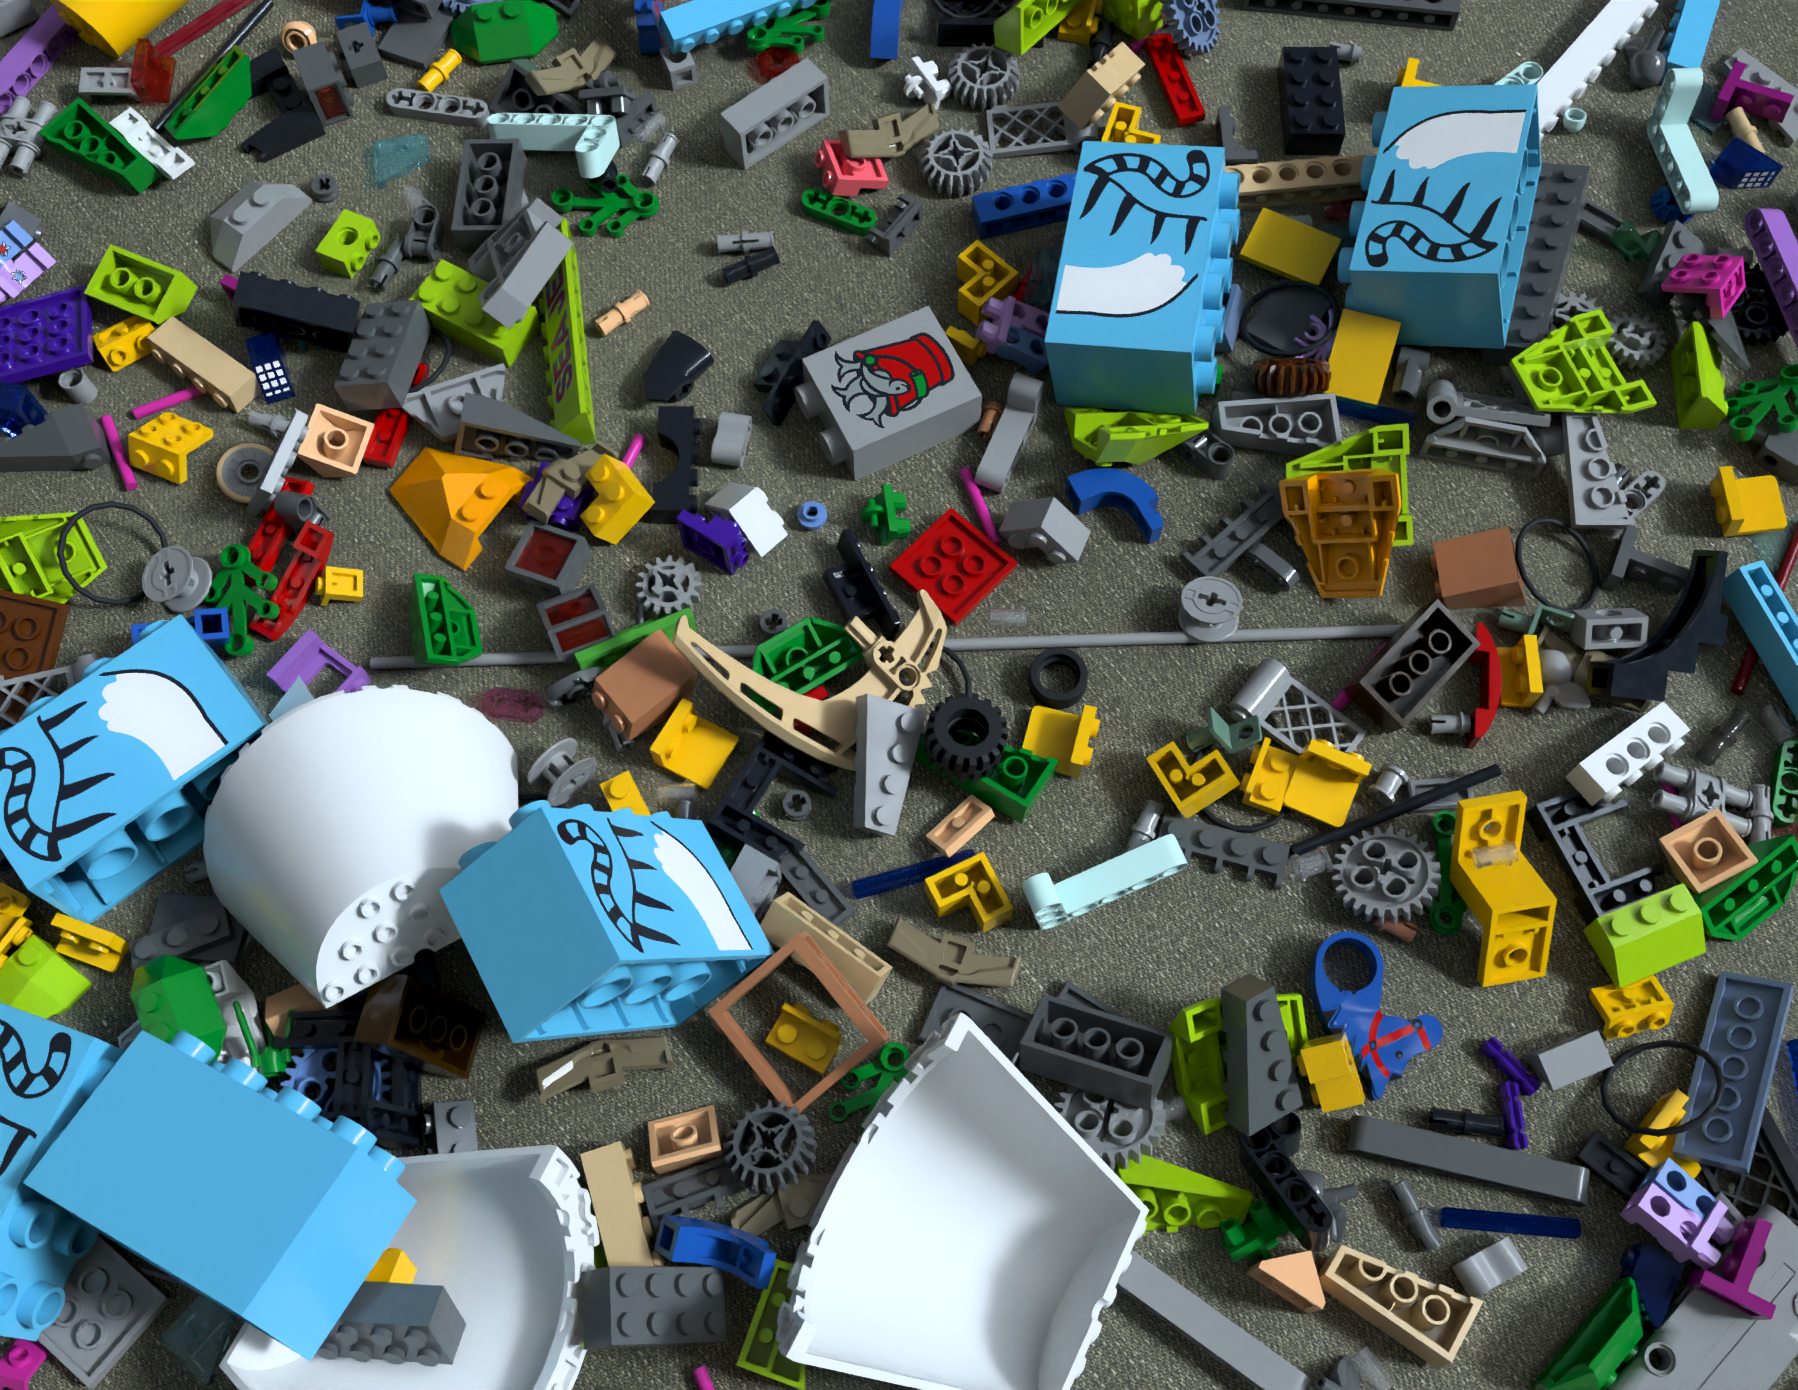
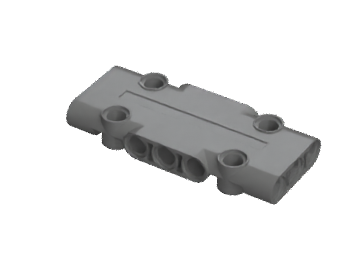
M1763 1204L1752 1217H1760L1772 1223L1770 1233L1748 1292L1776 1305L1772 1319L1756 1320L1687 1285L1652 1327L1653 1335L1646 1343L1638 1345L1639 1350L1637 1354L1623 1368L1607 1390H1768L1798 1354V1226L1769 1204ZM1733 1239L1724 1244L1717 1264L1706 1269L1707 1271L1721 1278L1724 1277L1721 1274V1267L1725 1258L1733 1253L1736 1245ZM1653 1349L1661 1357V1365L1658 1369L1653 1368L1649 1362V1354Z

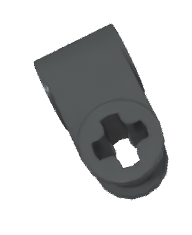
M423 204L415 209L404 241V252L407 257L417 255L428 257L432 261L437 260L445 227L437 208L433 205Z
M1209 428L1177 445L1182 457L1188 462L1193 463L1209 478L1223 480L1229 476L1234 459V450Z
M282 491L276 496L274 501L276 514L297 535H299L306 520L322 527L325 521H329L331 518V514L310 495Z

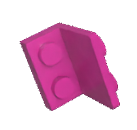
M1698 253L1683 255L1662 283L1661 289L1663 292L1707 294L1706 306L1710 307L1711 319L1723 320L1746 287L1743 256H1730L1728 254L1715 256L1700 255Z

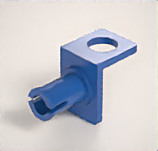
M363 0L360 14L336 16L335 22L339 30L346 28L344 24L347 22L355 24L367 22L373 37L377 23L399 21V10L396 4L376 6L374 0Z

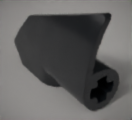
M677 330L672 331L643 374L647 401L666 402L672 396L679 401L686 398L693 389L694 381L714 364L712 355L694 339Z

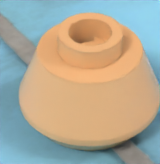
M305 21L289 22L281 30L282 44L291 54L294 50L317 43V35L314 28Z

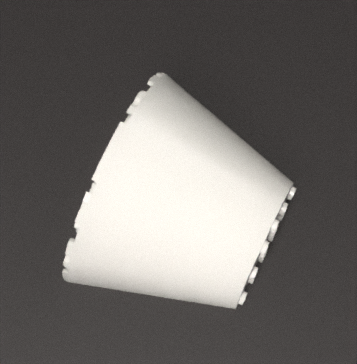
M376 685L362 686V691L345 694L344 690L304 703L261 730L262 735L251 745L249 743L244 745L238 752L239 758L234 764L228 765L220 777L221 784L212 804L208 805L204 822L203 854L207 874L219 901L326 1009L414 963V956L418 951L429 948L435 952L462 938L439 889L462 871L458 861L464 853L486 842H498L512 830L509 818L518 810L517 754L506 736L495 724L489 722L480 711L463 705L461 700L441 692L433 694L411 690L407 685H391L386 689H380Z
M960 1012L942 1024L941 1028L943 1030L941 1034L934 1030L927 1037L924 1044L919 1046L904 1063V1068L909 1072L899 1083L893 1081L889 1088L886 1087L875 1107L861 1126L865 1129L857 1139L858 1143L855 1144L851 1141L808 1224L812 1227L807 1243L803 1240L801 1241L796 1253V1260L789 1272L787 1287L793 1291L789 1304L783 1301L779 1307L777 1325L779 1327L776 1332V1340L780 1344L777 1348L782 1355L794 1362L921 1390H1070L1074 1379L1079 1377L1084 1370L1086 1364L1084 1356L1090 1343L1096 1340L1101 1331L1102 1324L1098 1321L1099 1312L1102 1307L1108 1308L1113 1303L1117 1293L1115 1286L1118 1279L1131 1263L1132 1255L1130 1252L1133 1245L1145 1231L1147 1225L1145 1218L1149 1209L968 1016Z
M555 1145L397 1158L406 1165L397 1182L417 1202L385 1250L388 1248H398L404 1251L417 1268L412 1284L444 1286L464 1319L466 1327L452 1365L437 1364V1366L429 1367L419 1362L404 1361L402 1364H392L385 1360L370 1359L368 1362H359L346 1357L327 1360L317 1354L309 1361L244 1322L219 1365L239 1390H572L587 1351L581 1347L584 1336L582 1272L596 1269L593 1246L595 1247L600 1244L596 1216L590 1213L591 1198L587 1189L581 1188L577 1181L580 1173L564 1152Z

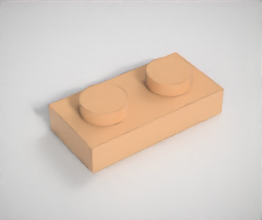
M971 794L925 836L932 846L950 858L995 817L992 808Z

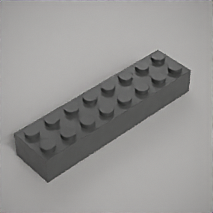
M1541 163L1505 348H1481L1482 364L1510 366L1509 362L1511 359L1549 335L1589 190L1590 166Z

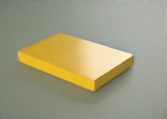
M1263 207L1239 254V259L1292 281H1306L1319 286L1341 243V239Z
M1343 308L1328 359L1331 381L1328 390L1320 394L1335 393L1338 400L1376 409L1402 322Z

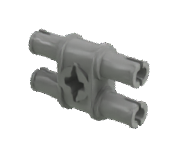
M15 96L8 113L0 117V171L8 154L15 153L9 168L18 176L24 177L27 175L33 160L40 157L42 153L41 148L45 142L38 132L52 121L58 112L52 103L41 101L34 117L27 119L26 117L32 108V104L25 97Z
M1660 762V764L1655 766L1653 780L1678 788L1679 796L1659 789L1651 799V807L1653 809L1675 815L1680 822L1686 824L1718 808L1741 838L1749 835L1752 829V821L1748 818H1742L1726 812L1725 804L1745 810V808L1751 805L1753 799L1751 791L1727 784V781L1722 777H1712L1700 773L1696 768L1682 769L1665 762Z

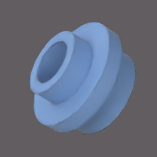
M817 501L806 502L798 510V521L808 530H817L825 524L827 510L823 504ZM810 512L817 513V515L813 517L808 516L807 514Z

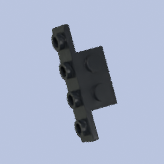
M819 320L811 322L801 341L779 340L753 383L759 392H770L762 404L761 410L775 426L782 424L796 400L794 387L804 383L802 359L826 349L831 341V336Z
M849 529L842 530L837 543V549L846 565L826 569L822 577L847 623L854 616H857L861 621L875 618L886 640H893L900 626L899 615L896 610L892 609L885 589L879 585L875 578L872 565L863 556L858 540L852 536Z

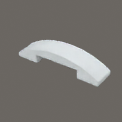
M131 107L109 122L111 127L140 152L155 170L171 180L176 179L195 164L180 148H174L149 126L148 122Z

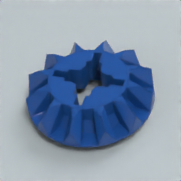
M1662 186L1659 191L1654 193L1651 199L1653 213L1665 223L1678 220L1681 224H1684L1695 215L1682 214L1676 204L1668 205L1670 201L1677 202L1670 187Z

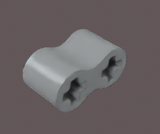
M721 412L717 433L712 445V463L742 467L752 430V416Z
M1509 1236L1488 1245L1451 1266L1468 1297L1472 1296L1474 1298L1528 1269Z

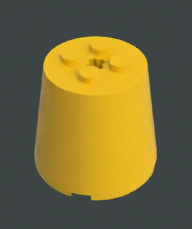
M190 0L49 1L58 12V16L79 32L80 38L88 45H94L107 55L119 59L189 3Z

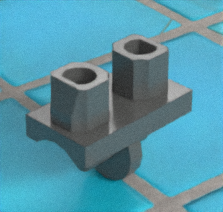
M602 70L599 79L593 80L594 89L579 90V99L586 102L587 114L605 115V103H611V114L622 116L629 115L630 101L636 100V92L628 91L624 85L620 86V77H613L610 70Z

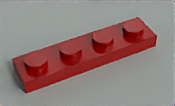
M1171 33L1146 37L1144 39L1145 50L1178 127L1204 121L1206 113L1176 44L1172 42Z
M418 364L410 388L427 379L430 370L426 364ZM402 408L380 409L362 458L364 463L393 468L412 419Z
M285 477V482L280 492L291 491L311 496L315 486L308 480ZM274 501L271 503L247 547L251 552L250 562L262 571L269 573L293 530L276 514ZM244 573L245 584L256 586V580Z

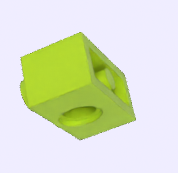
M344 209L315 252L323 268L352 279L357 271L363 267L365 259L372 249L377 247L381 237L372 219Z

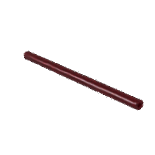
M1798 521L1775 577V581L1782 592L1785 590L1798 557ZM1751 641L1730 690L1731 693L1738 696L1744 694L1759 656Z

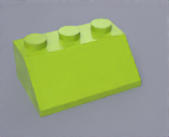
M110 244L84 294L159 325L170 317H175L185 312L198 286L180 271Z
M1693 321L1670 354L1678 424L1681 429L1715 430L1728 413V403L1724 401L1723 394L1725 379L1721 376L1720 371L1722 355L1718 351L1717 341L1699 322Z
M1684 883L1596 918L1583 930L1617 990L1706 952L1702 912Z

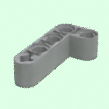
M1018 372L1014 374L1008 390L1007 404L977 469L974 483L1000 493L1004 492L1040 411L1043 400L1044 381Z

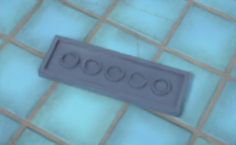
M1720 971L1700 1049L1707 1051L1721 1067L1725 1089L1719 1107L1705 1122L1677 1134L1672 1151L1674 1157L1749 1175L1794 992L1792 983ZM1699 1055L1687 1094L1689 1099L1684 1106L1686 1112L1679 1126L1700 1116L1712 1103L1717 1089L1714 1069Z

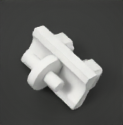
M918 56L911 58L912 69L904 79L906 84L903 91L907 97L914 98L917 96L925 104L933 101L935 110H938L940 100L950 96L952 86L947 79L936 80L938 68L933 61L923 63Z

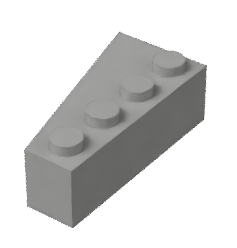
M1335 393L1217 402L1212 414L1214 434L1231 446L1305 456L1342 440Z
M867 693L856 697L855 709H857V724H855L857 752L854 757L856 786H854L853 828L881 837L895 836L926 712Z

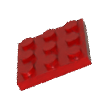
M950 508L889 565V571L914 593L922 589L925 590L941 611L942 616L956 627L1017 568V561L953 508Z

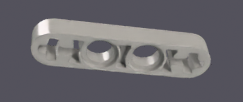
M405 88L393 89L386 96L390 111L394 115L469 127H483L487 124V117L490 116L487 104L480 99ZM422 103H432V106L428 109L419 108ZM450 106L458 107L457 111L453 113L445 112Z

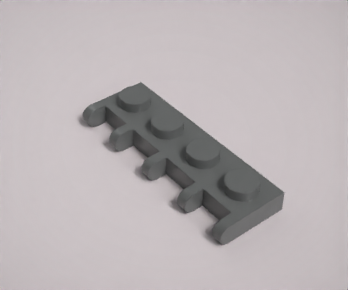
M1263 482L1258 487L1264 496L1253 504L1247 498L1240 502V506L1245 512L1232 522L1226 516L1219 520L1224 530L1211 540L1207 535L1202 534L1198 541L1203 548L1194 556L1186 550L1179 554L1180 559L1199 577H1219L1286 519L1282 511L1281 496L1267 483Z
M1164 813L1158 838L1174 834L1188 864L1192 855L1215 861L1213 869L1215 873L1220 874L1222 864L1247 870L1245 881L1252 882L1254 872L1274 877L1273 888L1281 889L1290 850L1289 845Z
M764 1141L765 1147L767 1146L768 1150L772 1149L777 1154L775 1146L773 1148L772 1144L768 1145ZM748 1148L744 1149V1155L749 1152ZM725 1156L642 1186L655 1233L659 1231L662 1215L673 1216L682 1212L683 1217L692 1218L690 1209L716 1200L718 1209L721 1210L726 1208L723 1197L749 1188L752 1198L759 1194L753 1192L751 1185L746 1188L742 1187L739 1182L740 1178L733 1179L730 1174L731 1168L725 1164ZM766 1165V1166H764V1167H762V1168H772V1167H775V1166Z

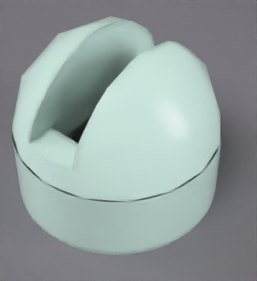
M1579 108L1567 109L1563 117V127L1571 133L1578 132L1585 124L1587 119L1586 112Z

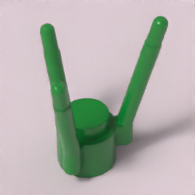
M234 1001L233 1007L251 1056L252 1068H258L259 1073L264 1077L286 1074L287 1063L291 1062L290 1049H276L273 1047L275 1037L266 1024L268 1046L261 1048L260 1054H258L239 1001ZM289 1009L287 1013L284 1039L288 1038L293 1029L294 1020L288 1017L290 1012H294L293 1009Z

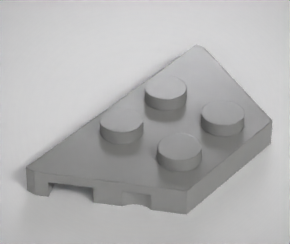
M501 363L425 387L418 392L408 393L402 409L443 443L457 439L465 392L481 394L502 402L506 374L505 365Z

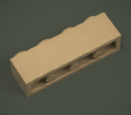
M173 316L147 337L153 348L151 354L156 360L162 364L168 363L171 365L178 376L183 379L185 377L189 378L199 391L210 393L214 400L223 408L228 406L239 413L263 391L256 375Z
M786 892L772 902L760 924L770 945L782 948L798 933L807 931L866 1005L876 997L893 968L789 892ZM795 951L791 955V959L796 964L800 966H805L807 969L811 971V969Z
M618 1141L580 1154L608 1266L664 1267L661 1255L653 1251L650 1237L655 1236L650 1216L644 1217L640 1203L646 1202L641 1182L635 1183L632 1169L637 1168L632 1149H626L625 1145Z

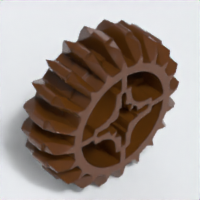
M1310 358L1262 359L1252 365V372H1250L1251 389L1257 393L1280 396H1303L1324 393L1328 390L1331 381L1330 364L1323 360Z

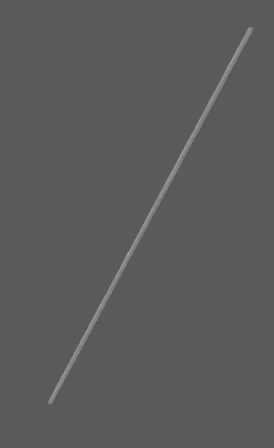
M1404 624L1236 630L1231 637L1220 642L1393 637ZM1184 631L957 638L945 639L943 646L948 647L951 651L1208 642L1198 641L1188 636ZM757 645L716 647L732 658L753 657L754 649ZM694 647L705 659H712L699 647ZM928 647L926 652H931L932 648ZM554 651L485 653L458 666L415 663L414 656L370 658L371 669L574 663L573 660L559 662Z

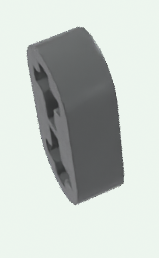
M1256 543L1245 554V559L1249 566L1279 590L1288 592L1299 581V575L1296 570L1264 544Z

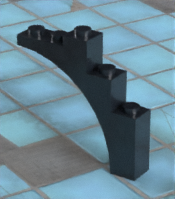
M1693 550L1689 574L1681 597L1664 625L1642 647L1624 657L1609 661H1589L1585 693L1664 702L1668 671L1695 674L1698 644L1724 646L1728 615L1720 614L1728 552L1720 550Z

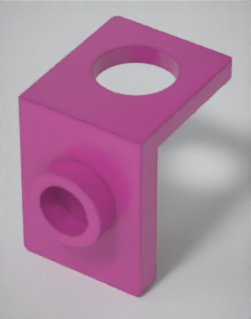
M17 1338L0 1360V1390H3V1387L13 1390H29L28 1381L49 1355L50 1351L39 1341Z

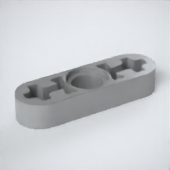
M1645 471L1624 490L1626 498L1635 500L1638 505L1637 509L1627 508L1629 516L1632 515L1633 519H1636L1665 489L1666 482L1660 473ZM1653 484L1654 487H1651L1645 494L1641 492L1645 485ZM1624 529L1597 530L1604 536L1614 537Z

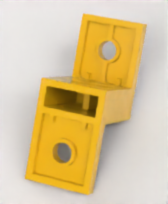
M1522 790L1459 800L1457 804L1449 880L1483 927L1477 980L1482 988L1544 977L1546 975L1557 898L1520 851L1527 797ZM1494 822L1487 830H1483L1487 824Z

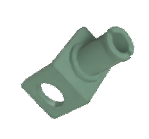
M1539 604L1535 616L1532 615L1531 617L1503 609L1497 627L1523 635H1534L1538 624L1568 633L1570 632L1575 615L1543 604ZM1549 616H1557L1565 622L1553 621Z
M1212 707L1207 709L1208 726L1186 735L1187 744L1194 753L1219 743L1230 754H1233L1262 741L1261 725L1258 716L1254 715L1228 726ZM1253 727V732L1249 738L1239 740V734L1244 728Z

